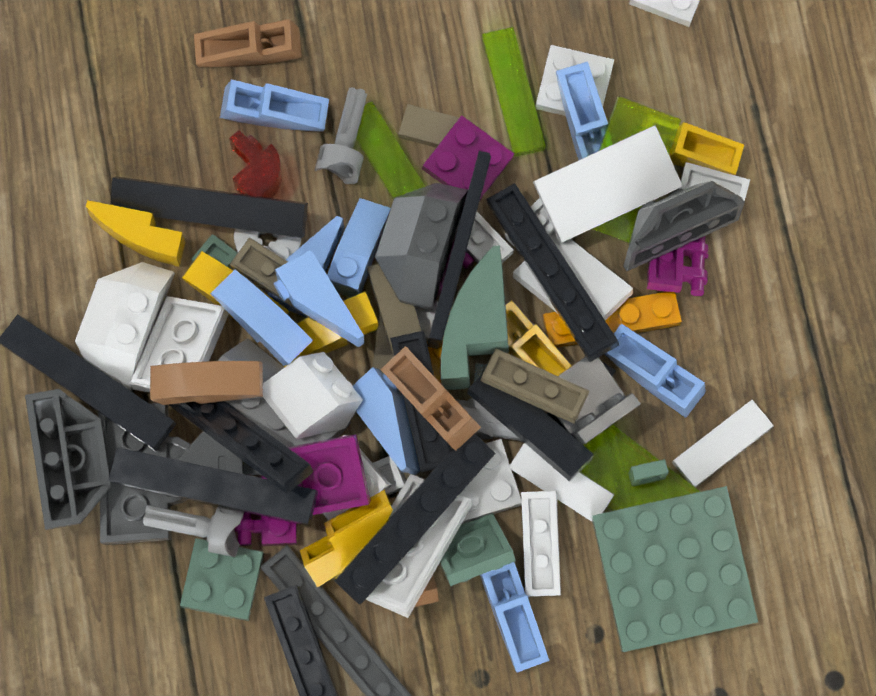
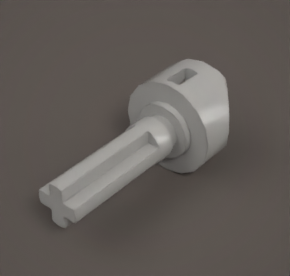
M349 88L335 144H323L320 147L315 171L327 169L336 174L345 184H355L358 182L364 159L363 155L353 148L367 98L365 90Z
M147 505L143 523L145 526L203 538L207 537V542H209L208 552L236 557L240 544L237 541L234 528L240 524L244 512L218 506L215 515H212V518L209 519L204 516Z

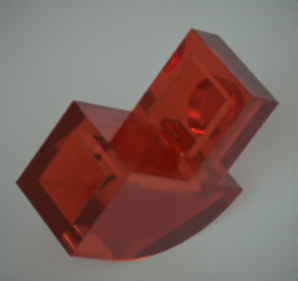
M238 130L229 138L231 149L247 166L232 178L235 190L239 194L273 198L282 183V169L277 150L272 144L263 150L261 144L252 135L246 137Z

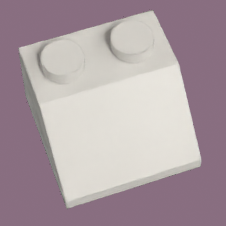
M324 352L298 357L263 383V398L296 439L345 429L363 401L352 384L346 380L333 361Z

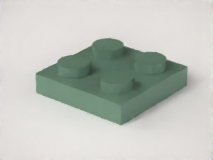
M493 513L462 524L439 564L450 586L460 582H466L491 570L500 569L516 560L510 544Z
M195 538L180 607L249 621L264 553L239 547L236 557L208 552L209 542L207 540Z

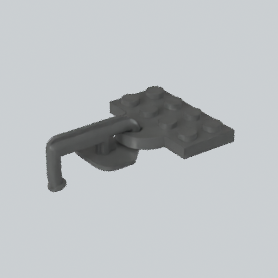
M150 404L169 417L168 405ZM98 412V417L102 422L109 472H111L116 450L119 447L249 476L261 475L205 432L201 433L192 444L179 437H170L168 435L155 452ZM111 483L112 487L100 500L101 544L111 545L171 540V531L144 525L143 518L146 506L171 510V506L184 503L187 499Z

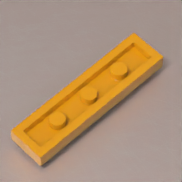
M661 292L628 298L605 320L613 333L621 323L635 333L680 326L682 322L675 292ZM558 313L543 314L542 318L546 336L556 348L577 344Z

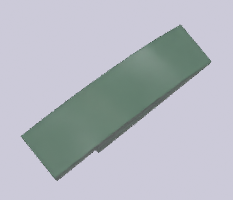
M500 245L493 246L471 271L450 311L441 352V382L446 390L467 389L470 387L468 356L493 354L496 348L509 353Z

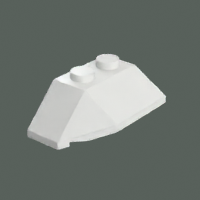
M144 262L97 280L75 340L84 360L131 392L133 388L129 383L165 302L175 274L173 271Z

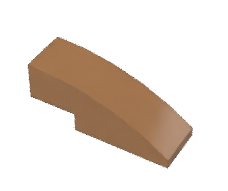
M290 19L258 25L255 21L194 34L195 57L198 67L261 65L302 58L299 27Z
M406 346L380 369L455 451L481 428Z
M205 361L150 366V400L162 405L194 401L199 404L263 397V363L260 361Z

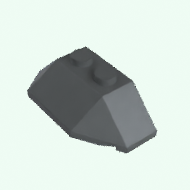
M713 181L693 185L684 190L677 189L667 198L658 202L651 201L646 203L638 211L623 267L626 271H629L738 221L745 201L739 195Z
M434 183L394 198L375 258L399 302L433 310L468 193L467 189Z
M60 389L27 394L25 399L45 530L81 524L112 487L111 482L108 481L110 472L101 419Z

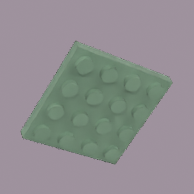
M727 486L591 516L621 652L758 622Z

